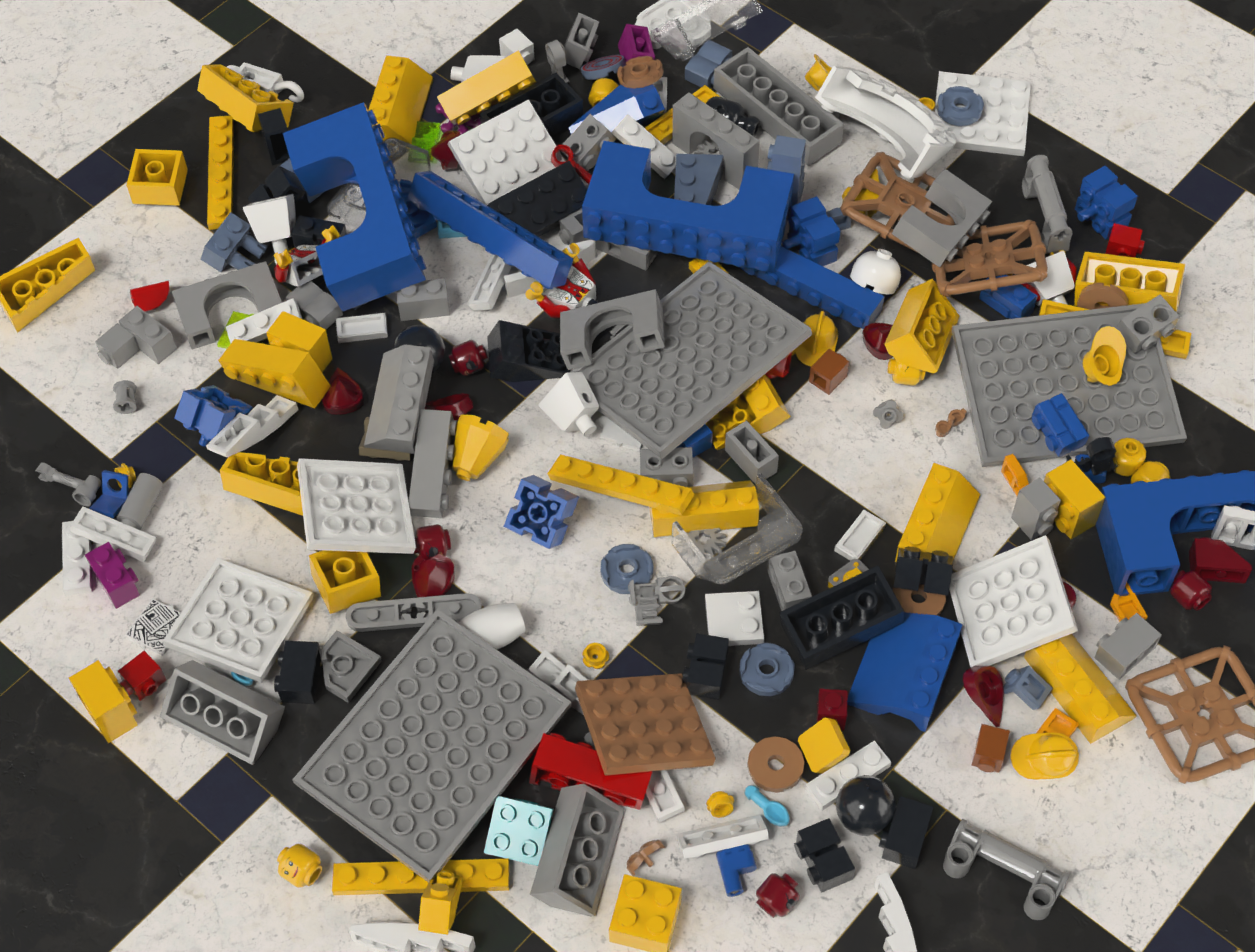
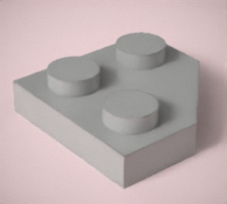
M337 630L320 650L326 689L348 703L382 662L381 656Z

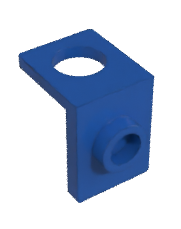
M104 470L102 472V495L89 509L114 518L120 512L128 497V475ZM109 479H117L121 483L122 489L119 491L112 489L109 485Z

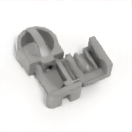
M558 40L547 43L545 49L548 63L551 66V75L557 73L566 83H569L570 81L563 73L562 68L566 65L564 46Z
M668 576L657 578L655 580L656 583L634 584V580L629 582V602L632 606L636 602L638 603L635 606L636 626L661 625L663 623L661 617H657L656 608L660 607L659 604H675L682 599L685 594V586L680 578ZM668 581L677 583V585L662 587V584ZM680 591V596L672 600L666 598L662 592Z

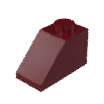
M1208 537L1195 538L1189 550L1190 571L1196 570L1206 581L1246 583L1252 571V565L1223 540H1213Z

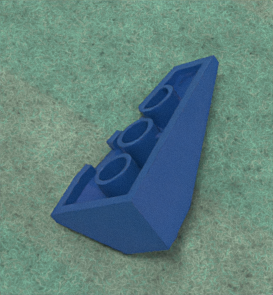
M620 84L568 127L571 135L585 118L591 114L612 133L627 114L640 125H643L661 117L665 108L653 84L643 88H627Z

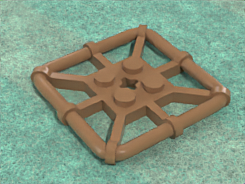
M877 152L870 159L862 173L855 177L854 185L844 198L840 207L844 216H848L852 220L880 233V237L884 239L888 237L915 251L913 248L892 234L894 230L892 228L896 221H899L912 205L938 223L955 225L954 220L949 214L945 216L930 208L934 203L925 197L928 191L918 187L921 182L931 187L936 178L925 173L921 177L914 178L913 183H910L898 177L894 171L896 169L901 172V169L898 167L900 160L886 155L884 152ZM877 166L881 167L888 180L886 186L870 178ZM865 188L879 195L878 199L855 201L860 191ZM878 210L890 216V219L884 225L860 213V211Z
M1032 220L992 227L980 226V229H977L972 237L967 236L969 237L968 240L982 238L983 244L973 243L963 246L962 249L957 247L959 251L956 255L963 258L954 259L951 262L945 261L941 267L932 263V270L936 275L939 292L946 297L987 289L997 291V288L1035 281L1041 282L1047 278L1048 270L1045 258L1046 247L1041 240L1036 222ZM1015 233L1006 240L997 239L989 242L988 239L991 236ZM1029 236L1031 237V247L1013 250V248ZM1035 258L1037 266L1033 268L1015 261ZM965 270L950 282L946 281L945 273ZM1012 273H1013V274H1016V275H1012V276H1005V277H999V278H996V277H995V276L1005 275V274H1012ZM989 277V279H987V280L969 282V281H971V280Z
M1225 645L1223 647L1210 648L1182 659L1178 657L1171 659L1169 664L1128 679L1125 685L1132 704L1147 728L1146 734L1148 738L1153 739L1170 771L1178 778V782L1183 784L1200 781L1229 769L1235 771L1240 769L1242 764L1255 760V748L1236 754L1232 752L1225 740L1226 737L1237 733L1255 740V727L1242 723L1234 710L1249 703H1253L1255 707V685L1239 658L1230 650L1231 647ZM1218 658L1211 682L1194 687L1185 669ZM1226 661L1246 694L1228 700L1219 685ZM1174 674L1184 691L1170 696L1144 686V684ZM1143 698L1167 706L1174 720L1162 725L1157 724ZM1200 709L1208 711L1210 719L1207 720L1204 716L1199 717ZM1179 729L1189 744L1183 767L1164 737L1165 734ZM1214 742L1223 759L1191 771L1197 748Z

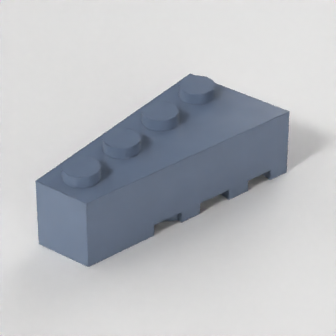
M777 135L775 144H770L768 159L772 161L768 162L767 169L794 174L791 205L793 206L801 202L804 189L806 140Z
M676 154L674 199L711 205L718 189L719 180H721L723 175L724 156Z

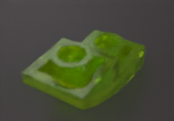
M417 121L415 137L412 138L410 160L434 161V157L431 155V148L439 142L440 123Z

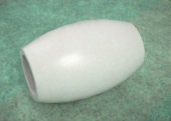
M515 603L487 606L472 612L458 622L496 650L510 644L525 632L523 618Z

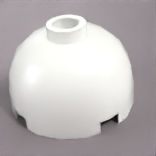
M878 249V251L866 252L857 258L850 277L861 287L865 288L867 284L873 286V292L894 294L900 283V266L891 257V252L885 249Z

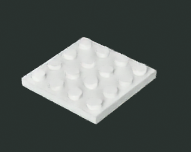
M939 71L934 113L938 115L936 107L939 95L946 92V89L950 87H969L974 90L973 93L979 94L984 102L982 116L973 124L957 126L944 121L949 126L947 131L955 134L956 142L953 148L1024 156L1031 82ZM955 104L957 107H965L963 104Z
M529 100L450 140L447 144L481 202L485 205L556 168L551 162V154L556 145ZM557 152V160L560 162H565L561 153Z
M299 458L297 470L307 550L414 553L416 545L402 464Z
M1046 535L957 571L951 576L949 590L958 623L963 624L961 634L970 667L990 666L1078 631L1051 543Z
M217 558L164 638V646L262 683L278 658L279 652L284 648L285 641L289 640L314 598L313 592Z

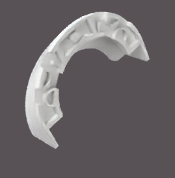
M833 66L815 98L822 103L821 107L830 113L835 111L850 116L879 132L878 135L882 139L895 145L894 149L903 156V160L899 162L898 167L901 169L900 173L904 177L911 180L921 177L954 147L956 142L955 134L947 131L949 126L923 103L911 95L904 97L901 92L900 94L895 92L896 86L882 79L878 81L868 77L869 74L853 68Z

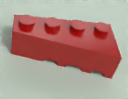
M543 733L532 764L529 783L539 785L540 781L549 782L552 784V789L559 791L563 787L586 784L617 805L640 810L652 771L605 775L597 751L593 750L592 746L582 742L575 744L566 741L559 734L551 733L548 735Z

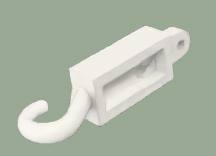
M245 62L240 67L234 65L227 66V68L244 76L243 80L254 81L260 84V90L266 92L273 91L278 94L283 89H290L297 96L290 95L289 100L298 103L304 99L302 88L293 81H283L282 74Z

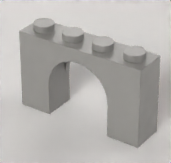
M688 92L673 105L672 144L685 153L692 154L698 149V144L703 145L705 134L718 145L724 156V180L739 190L745 167H758L760 140Z
M946 169L933 181L925 197L946 211L954 220L955 225L938 223L912 205L900 218L892 232L894 236L938 267H941L946 260L952 261L959 251L957 247L959 249L963 248L969 239L967 235L972 237L980 226L978 222L983 224L989 216L990 212L987 209L992 203L990 199Z
M266 261L171 291L192 350L216 342L208 316L210 310L217 302L229 297L246 298L255 305L258 313L282 303Z
M656 289L560 312V353L567 369L571 370L592 365V343L600 332L614 325L626 324L633 326V335L640 353L664 348L663 307Z

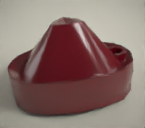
M446 131L442 134L440 141L431 148V155L441 162L443 170L456 169L458 166V161L447 144L450 140L460 136V131Z
M871 323L865 326L862 331L863 342L867 350L877 359L888 360L893 358L884 345L893 326L891 324Z
M337 368L329 380L331 387L322 398L323 406L330 414L338 415L354 412L363 405L362 390L352 378Z
M454 394L427 402L425 409L451 411L454 420L458 422L460 415H466L467 412L473 409V402L469 398V394Z
M438 554L429 559H423L419 555L412 564V582L417 598L442 596L448 592L455 579L454 564L450 558Z
M973 666L967 669L963 674L965 690L995 727H1000L1004 688L999 671L992 666Z

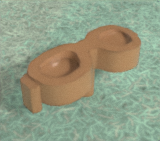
M964 408L952 410L948 415V422L941 420L936 424V435L938 437H945L952 427L958 426L963 422L967 411Z
M652 840L643 844L638 852L629 857L627 870L632 876H635L636 873L634 871H636L643 860L648 867L654 864L648 855L659 848H665L660 840Z

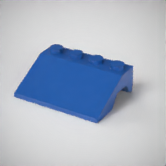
M904 612V623L870 639L848 695L847 705L875 715L889 712L910 719L920 731L926 732L963 624L937 615Z

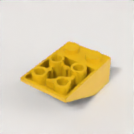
M764 374L705 424L713 432L712 443L715 449L720 450L725 448L726 433L746 420L759 434H763L772 430L791 416L770 379Z

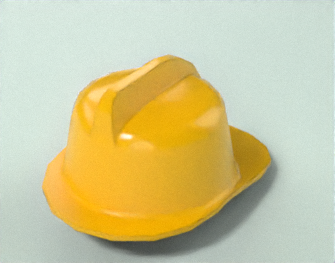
M814 54L816 61L806 73L805 79L819 92L832 67L817 54Z
M824 311L809 316L803 322L811 328L812 335L796 348L795 354L803 364L810 367L828 349L835 352L838 330L832 319L825 316Z
M1106 326L1098 330L1094 336L1091 350L1083 358V369L1087 375L1088 382H1101L1103 385L1111 386L1117 384L1121 378L1126 355V343L1121 332L1115 327Z
M1055 732L1025 735L1018 739L1011 749L1010 759L1013 768L1018 774L1027 779H1055L1066 777L1075 770L1078 764L1079 753L1072 739L1064 734Z

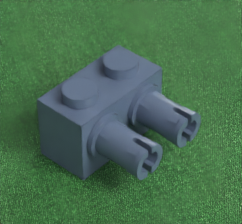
M230 212L204 246L200 260L219 272H222L228 265L239 270L255 263L237 252L238 249L242 247L260 259L268 246L259 243L250 235V224Z

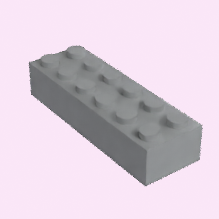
M749 47L714 69L713 89L724 98L739 103L744 108V114L747 117H757L760 121L759 126L775 140L777 135L806 140L804 161L807 166L842 143L844 123L830 112L824 110L818 102Z

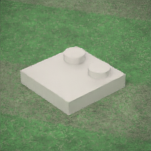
M759 591L705 594L708 635L729 638V646L764 643Z

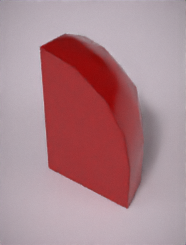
M169 281L130 289L129 293L134 308L138 306L143 311H149L159 307L167 299L170 290Z

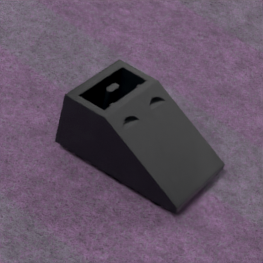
M499 320L487 336L491 378L521 382L562 378L565 373L571 372V370L567 369L560 353V333Z

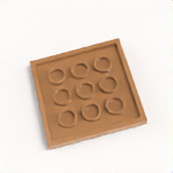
M682 673L576 682L575 691L605 775L713 766L716 757L687 685L682 682Z

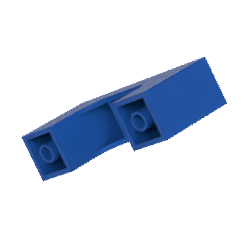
M364 102L283 133L293 171L309 197L347 183L358 184L366 207L363 223L352 233L315 247L326 286L342 311L426 280L423 270L427 269L422 255H419L420 245L416 236H413L414 226L410 217H407L408 207L404 198H401L400 193H402V189L398 179H395L394 176L397 174L392 160L389 161L388 156H391L386 142L383 141L385 137L380 124H377L378 122L373 110L368 111Z
M603 141L582 204L584 238L610 242L616 245L632 246L639 249L654 250L666 254H676L688 258L731 264L737 267L753 268L760 271H775L792 205L794 174L746 166L739 192L731 202L720 206L693 203L656 196L648 191L651 182V149Z
M1242 470L1237 473H1215L1211 476L1201 477L1193 475L1182 479L1164 478L1153 482L1137 481L1133 484H1110L1102 487L1101 493L1105 496V500L1096 522V528L1114 593L1120 596H1127L1129 593L1125 587L1126 583L1129 584L1135 595L1168 592L1180 567L1172 535L1213 530L1224 505L1238 506L1245 510L1255 511V471ZM1248 524L1246 531L1251 533L1254 525Z

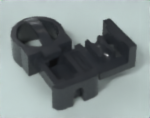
M1109 437L1096 438L1086 447L1089 458L1087 457L1084 460L1081 457L1080 462L1077 459L1074 462L1083 473L1091 469L1094 476L1101 474L1103 471L1114 470L1116 467L1112 458L1115 457L1116 449L1112 439ZM1070 455L1066 456V462L1071 460Z

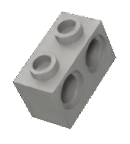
M1158 295L1123 317L1116 329L1121 332L1125 343L1135 354L1142 348L1144 350L1151 348L1161 336L1166 338L1176 330L1175 325L1180 316L1161 295ZM1135 330H1139L1143 334L1137 333Z
M796 551L769 557L768 574L781 611L812 597Z

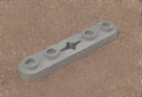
M469 593L372 601L353 604L346 611L345 617L348 626L357 632L422 627L437 609L458 623L465 616L482 609V605L476 595ZM411 607H417L418 611H422L417 614V618H411L410 614H406L411 612Z

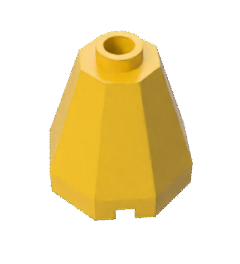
M460 415L456 425L453 470L457 472L456 476L465 481L478 479L503 452L509 441L508 432L490 421H487L486 424L480 423L481 418L475 415Z

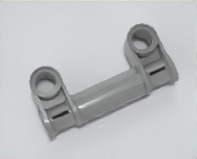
M1036 155L1027 162L1025 176L1022 180L1023 195L1025 199L1038 197L1045 218L1042 233L1040 234L1041 240L1046 247L1045 254L1057 253L1059 250L1066 252L1069 250L1072 229L1067 225V214L1054 175L1048 168L1049 160L1045 155Z
M962 819L959 823L943 862V868L947 875L952 878H962L968 873L976 856L979 855L1030 881L1032 886L1023 907L1026 915L1034 920H1043L1049 915L1070 875L1067 871L1063 873L1047 865L1046 860L999 838L987 830L982 832L968 825L965 819ZM952 858H961L964 863H956ZM1033 899H1041L1045 906L1036 904Z

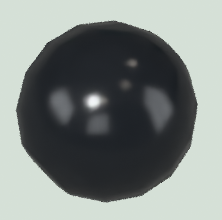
M426 325L409 326L395 340L394 349L403 345L430 347L434 358L432 373L438 370L444 361L445 345L443 338L437 331Z
M863 775L852 778L839 790L836 799L837 815L844 827L852 833L862 836L880 833L889 826L895 814V797L889 786L877 777Z

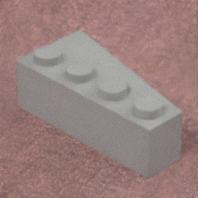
M420 409L409 494L411 516L443 518L444 510L448 509L449 495L446 493L452 479V470L450 469L454 457L457 420H454L451 411Z

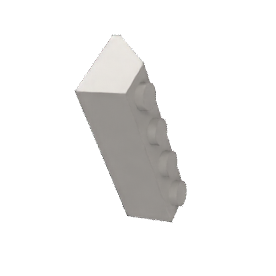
M403 345L383 353L364 443L365 448L415 454L420 409H425L434 365V358L430 347Z
M192 660L174 668L160 717L253 765L276 734L285 706Z
M586 784L561 788L530 895L550 907L590 917L595 916L624 808Z

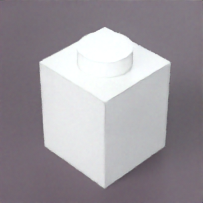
M518 29L499 38L501 56L506 58L519 50L527 65L535 60L533 43Z

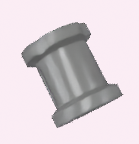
M123 380L114 384L113 391L116 393V401L113 404V408L116 412L129 414L137 409V403L134 401V393H136L137 387L133 382Z

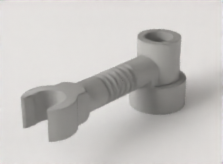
M40 463L35 470L41 473L38 478L42 481H55L75 488L76 490L72 496L76 502L83 506H90L96 498V492L102 485L101 480L96 476L89 475L84 481L58 472L46 463Z

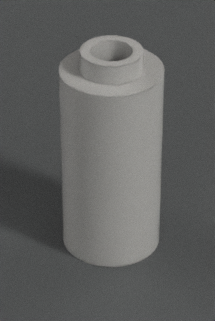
M147 473L139 474L116 518L117 521L141 530L163 487V483L153 475Z

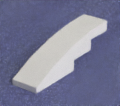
M594 240L575 243L580 250L577 257L579 259L582 258L585 264L595 258ZM569 245L557 247L560 251L567 248L569 253L573 254ZM521 272L505 275L504 283L507 298L526 293L528 289H531L530 285L533 282L539 281L532 277H527Z
M276 395L266 406L257 404L247 415L238 413L206 447L208 450L225 457L246 450L282 426L298 411L297 404L294 401Z
M544 650L527 671L570 700L571 707L583 714L575 686L577 681H585L587 679L569 664L567 666L563 665L548 651Z
M884 872L877 876L874 885L884 903L879 913V919L889 935L885 939L883 949L885 952H917L912 927L902 900L888 872Z
M380 922L351 925L349 928L352 941L383 952H411V949L419 952H442L443 948L454 952H474L476 947L473 936L452 930L449 931L448 935L418 930L419 924Z

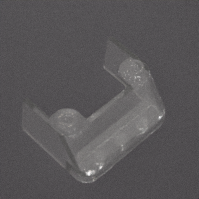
M703 0L650 32L654 40L676 60L681 58L683 62L694 56L693 52H695V49L706 41L713 39L728 29L734 28L736 31L747 25L745 20L763 11L757 0Z
M396 138L384 141L391 156H388L389 161L392 160L395 166L413 173L431 171L429 151ZM354 183L341 185L327 204V213L331 220L343 223L345 226L355 230L363 223L366 215V207H364L365 203L359 185Z
M761 473L757 475L755 488L758 502L768 515L760 519L755 534L715 557L708 553H701L677 521L672 523L671 544L696 577L717 584L729 583L800 540L802 535L800 521Z

